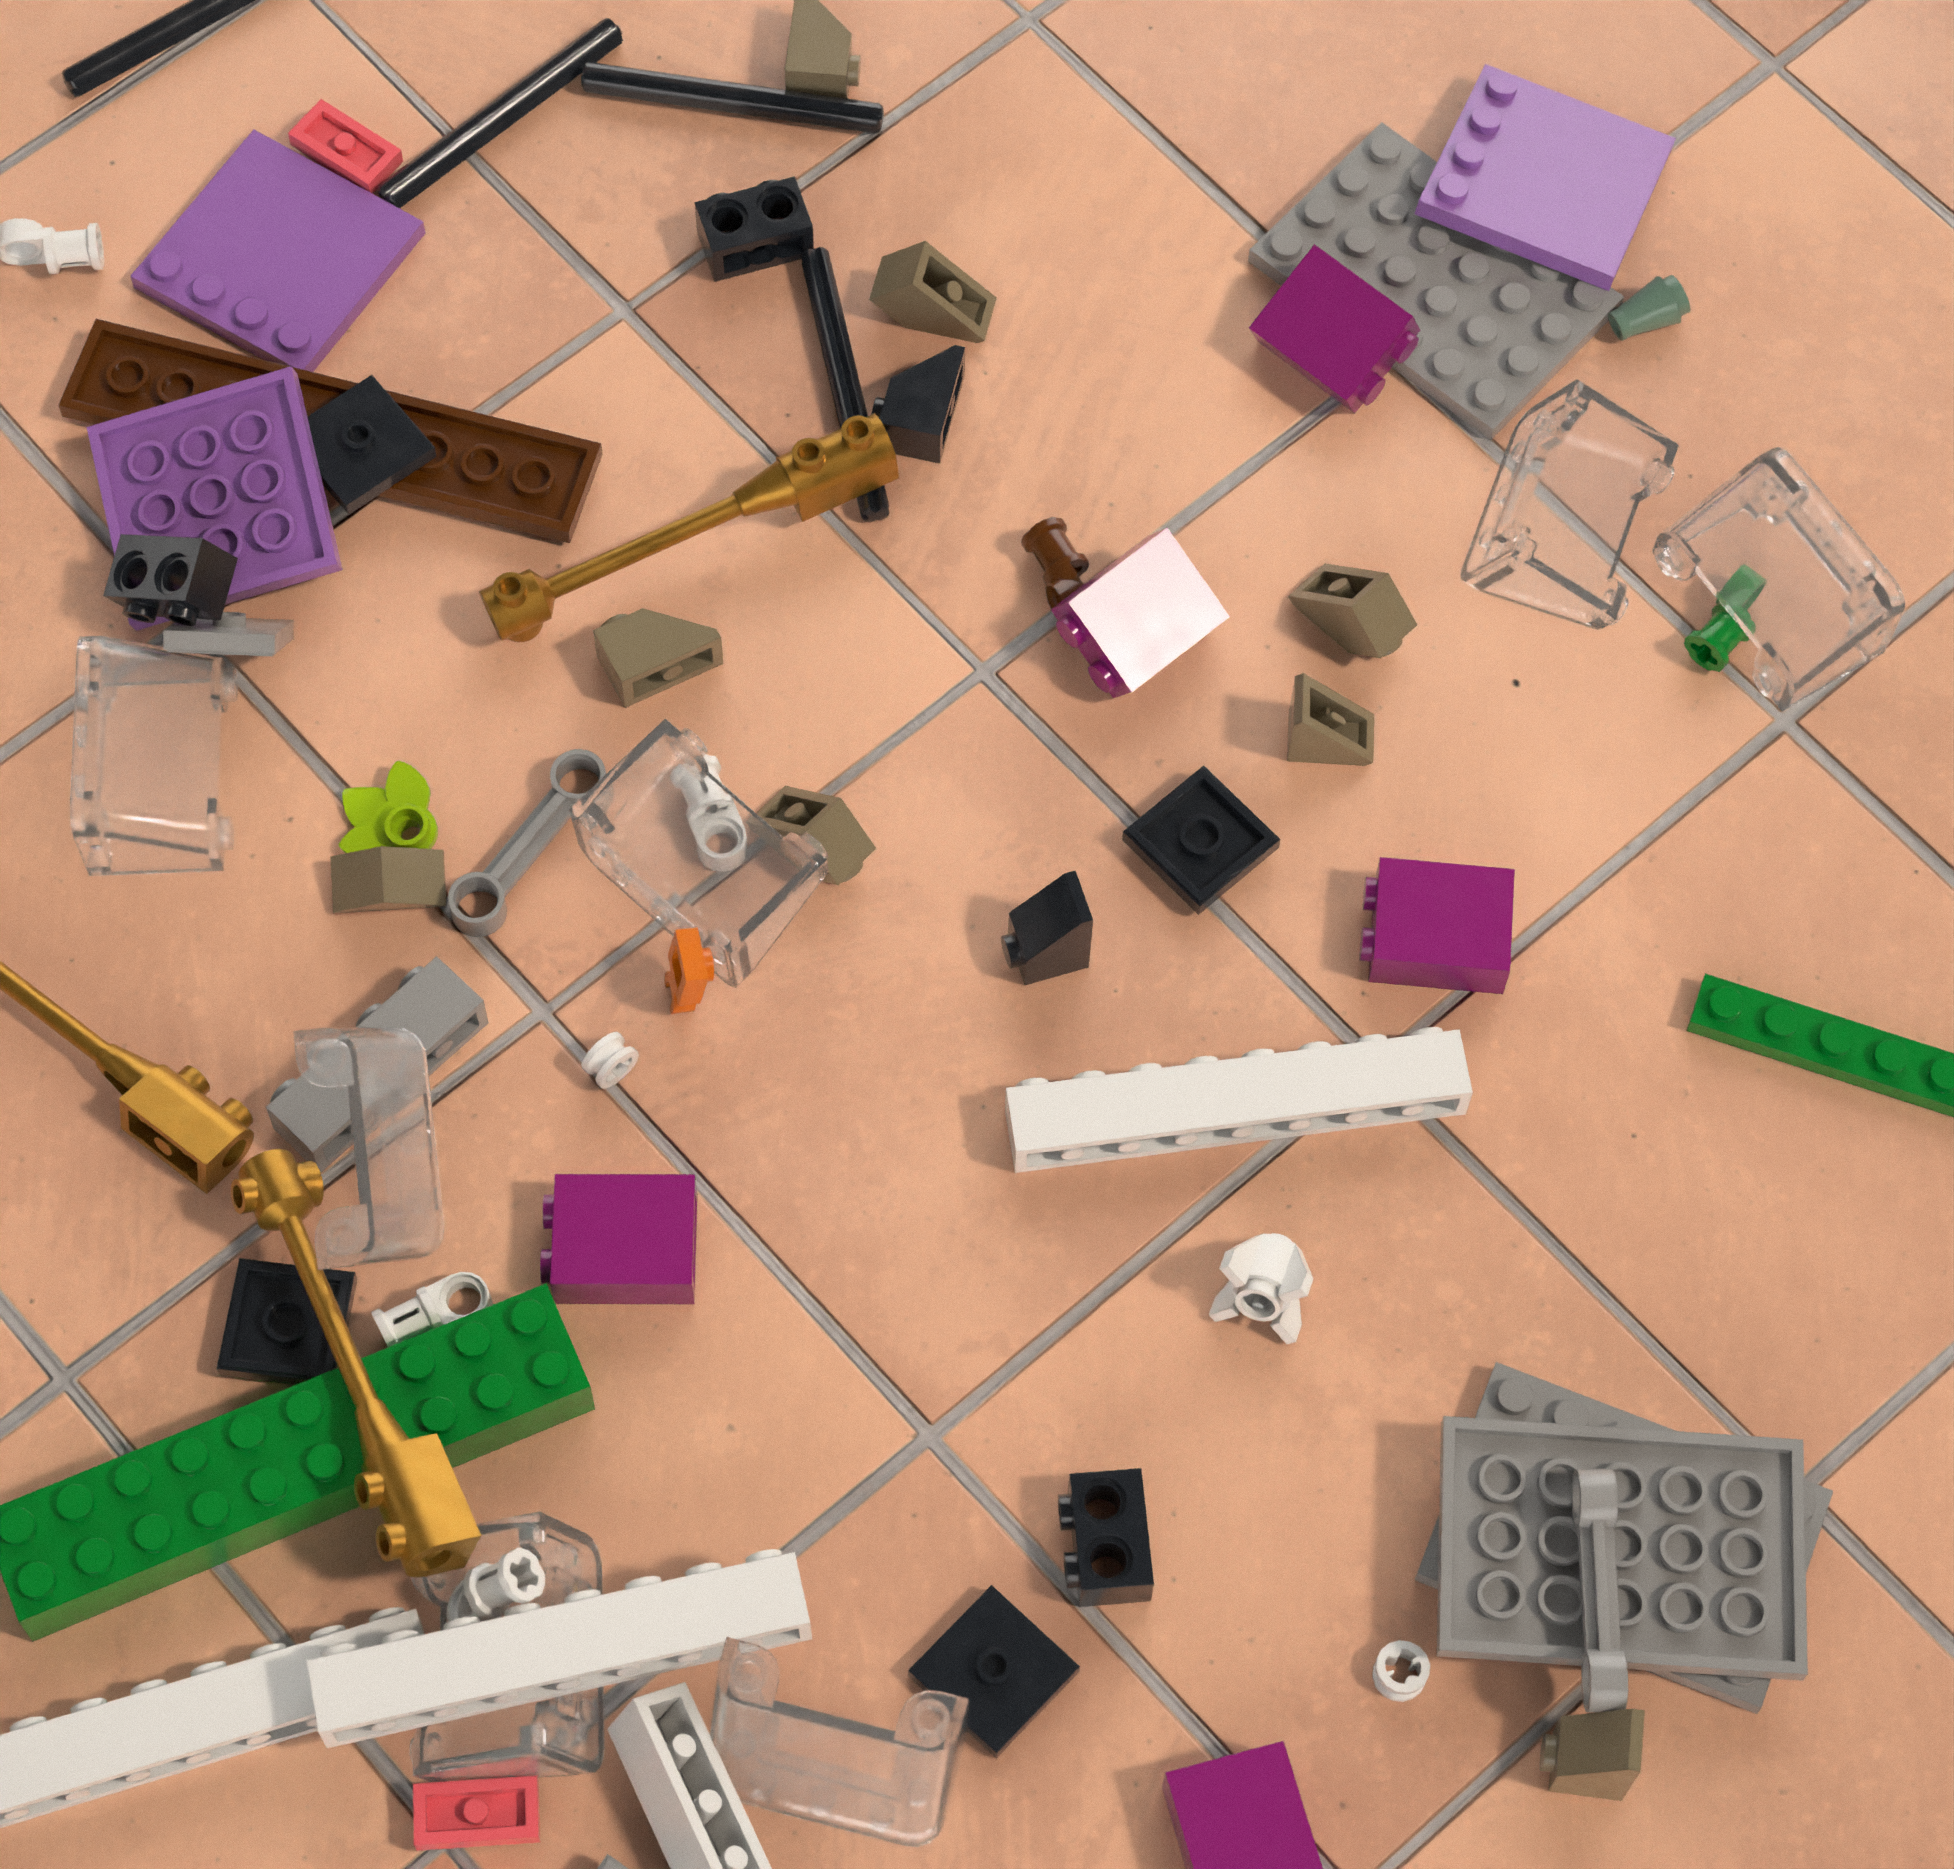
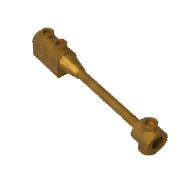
M875 413L867 417H850L843 423L841 429L818 439L804 438L799 440L793 446L792 451L776 457V461L733 491L732 496L547 579L530 569L520 573H503L496 578L493 585L479 591L480 597L501 641L506 639L514 642L529 641L539 634L543 622L552 619L556 598L740 515L746 517L794 506L800 519L804 522L899 479L897 459L893 445L882 422Z
M0 961V990L96 1062V1067L122 1095L119 1098L121 1129L206 1194L243 1160L253 1143L254 1132L248 1128L253 1124V1117L241 1102L234 1098H229L219 1106L206 1096L210 1091L207 1079L200 1071L190 1065H186L181 1071L176 1073L165 1064L158 1065L116 1044H109Z
M273 1149L255 1155L242 1165L238 1172L239 1179H234L231 1183L232 1204L238 1214L253 1212L261 1229L265 1231H281L356 1408L355 1418L363 1457V1473L356 1475L354 1490L360 1507L363 1510L378 1507L384 1524L379 1525L376 1530V1544L380 1556L386 1562L400 1559L406 1575L413 1578L465 1568L481 1537V1533L437 1433L409 1439L384 1402L378 1399L302 1222L310 1215L313 1208L320 1206L323 1201L324 1187L318 1166L313 1161L296 1163L293 1154L285 1149Z

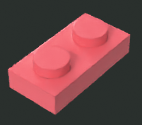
M320 99L288 132L291 146L335 174L372 194L377 190L378 185L385 181L403 163L400 148L323 99Z
M537 1775L413 1784L414 1847L416 1851L540 1843L539 1780Z

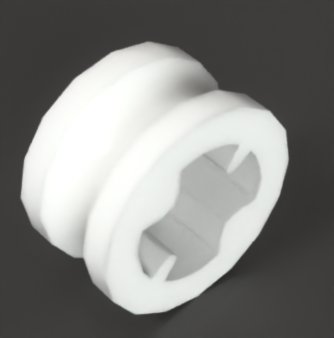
M618 1032L610 1033L600 1039L587 1052L581 1064L582 1069L586 1073L597 1074L596 1083L603 1089L609 1088L622 1080L632 1070L639 1057V1053L634 1047L623 1046L625 1043L624 1037Z
M1398 1640L1387 1644L1381 1649L1373 1666L1372 1678L1375 1687L1383 1696L1392 1701L1404 1702L1415 1698L1421 1693L1430 1675V1663L1427 1654L1420 1646L1410 1641ZM1398 1658H1405L1411 1662L1409 1671L1416 1670L1417 1677L1408 1676L1404 1684L1398 1683L1391 1679L1394 1671H1386L1385 1665L1394 1666Z

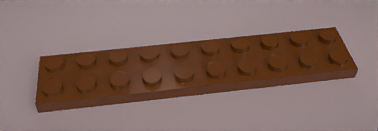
M95 319L58 406L62 417L95 425L290 366ZM292 367L298 375L307 417L358 384ZM386 390L433 444L437 457L378 496L566 543L571 542L603 455L601 443Z

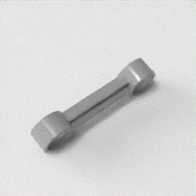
M574 749L561 754L554 761L550 770L552 789L483 872L467 873L459 877L452 884L448 893V904L453 923L459 931L472 937H484L496 932L503 925L507 916L505 897L574 813L581 814L593 811L603 803L607 796L608 784L604 763L596 754L584 749ZM577 769L589 770L595 773L599 779L594 788L580 794L565 791L560 787V781L564 775ZM473 892H487L497 898L494 910L483 917H468L463 915L458 909L460 901Z
M1575 1469L1572 1479V1515L1574 1527L1578 1530L1584 1634L1581 1685L1583 1705L1586 1713L1624 1710L1627 1708L1628 1669L1625 1653L1621 1650L1614 1532L1617 1522L1618 1497L1616 1477L1613 1469Z

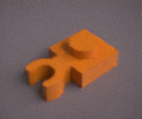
M698 927L677 929L674 932L668 952L671 970L666 971L664 976L665 988H671V1014L694 1012L696 1004L701 1003L707 982L714 980L712 952L709 947L702 948Z

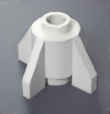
M1272 1233L1254 1236L1225 1251L1219 1269L1229 1279V1282L1215 1297L1209 1316L1215 1322L1236 1317L1241 1312L1248 1318L1256 1321H1271L1270 1326L1286 1344L1296 1342L1302 1326L1299 1298L1308 1296L1313 1282V1276L1302 1250L1288 1237Z

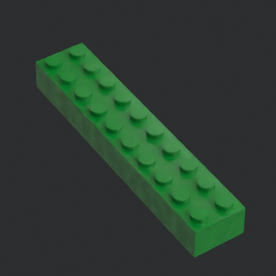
M547 1283L361 1358L378 1399L384 1402L409 1439L437 1433L452 1468L595 1410L591 1386ZM339 1368L0 1505V1572L17 1619L32 1642L360 1507L354 1490L356 1475L363 1473V1457L355 1418L356 1408Z

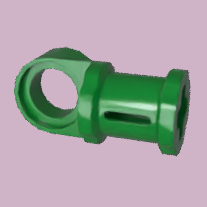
M1746 565L1735 573L1718 596L1716 605L1712 608V618L1700 631L1693 630L1684 640V646L1689 652L1690 657L1706 670L1716 672L1723 670L1729 663L1728 655L1740 641L1747 642L1756 633V625L1747 611L1763 592L1768 581Z

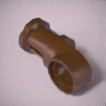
M1050 517L1035 524L1023 535L1021 540L1025 551L1034 554L1045 572L1043 580L1046 584V596L1051 609L1084 585L1079 577L1089 567V561L1085 554L1077 553L1065 534L1067 525L1064 520L1056 517Z

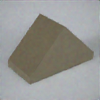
M1305 673L1295 676L1289 708L1287 761L1356 766L1372 764L1374 755V714Z
M380 846L330 856L333 913L447 907L443 850Z

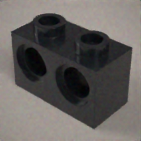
M795 176L782 180H767L755 187L732 193H717L705 200L695 202L697 234L714 282L802 259L801 255L805 250L814 249L813 224ZM781 217V218H784V219L775 220V219H772V218ZM731 230L734 232L724 233L723 231Z
M120 534L103 596L123 606V615L140 622L154 623L156 616L165 617L175 623L188 626L196 625L197 619L221 620L238 558L203 538Z
M1142 1469L1070 1474L1068 1494H1058L1061 1531H1072L1074 1552H1064L1066 1588H1077L1079 1607L1151 1601L1154 1579ZM1104 1499L1116 1507L1117 1513L1109 1519H1097L1092 1517L1085 1507L1093 1500ZM1100 1557H1112L1120 1562L1124 1570L1116 1577L1105 1578L1098 1575L1092 1569L1091 1564Z

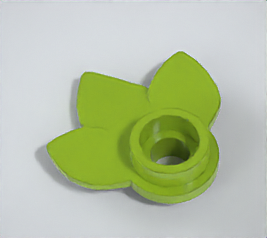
M398 760L389 771L385 789L375 787L344 789L342 799L345 814L355 828L342 838L339 843L340 849L345 853L380 846L431 849L438 837V825L434 816L428 810L431 791L425 778L414 767ZM411 827L420 829L416 837L410 840L402 839L406 829Z

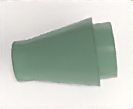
M1669 275L1664 279L1656 276L1621 306L1609 312L1608 320L1618 339L1623 341L1634 335L1681 323V316L1690 312V303L1682 285L1675 276Z

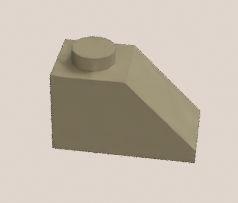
M794 0L785 64V89L848 99L849 86H859L861 55H852V33L819 0Z
M923 241L881 258L869 300L905 328L979 343L985 341L997 297L928 242Z
M1325 563L1288 596L1292 604L1348 653L1381 659L1395 652L1401 646L1402 639L1417 626L1389 573Z
M644 608L629 615H615L605 621L601 627L593 630L597 658L625 708L723 664L722 641L717 629Z
M784 786L747 821L753 831L809 878L834 885L846 882L857 875L863 867V861L876 849L841 798L790 786Z
M1624 1709L1561 1716L1553 1730V1735L1544 1734L1542 1739L1540 1771L1550 1772L1548 1791L1622 1801L1641 1772L1645 1710Z

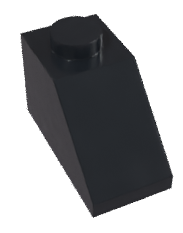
M954 345L890 378L885 398L876 397L872 414L875 413L882 422L896 455L940 464L965 376V347Z
M1076 870L1064 873L1009 912L1008 934L1001 936L1002 949L1009 968H1019L1024 985L1089 968L1093 918Z

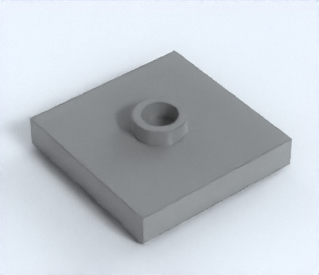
M223 612L221 620L197 619L194 626L173 623L163 630V650L173 653L274 656L294 639V620L246 618L245 613Z

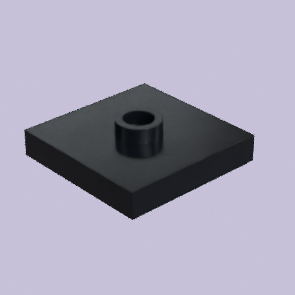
M370 375L307 417L323 485L348 515L437 457L433 444L373 375Z
M1204 765L1125 829L1122 835V841L1198 915L1279 848L1281 840Z
M239 1258L216 1368L219 1376L297 1385L338 1368L295 1265ZM323 1268L348 1327L357 1284L356 1273Z
M991 1585L908 1670V1676L987 1751L997 1758L1079 1673L1080 1666Z

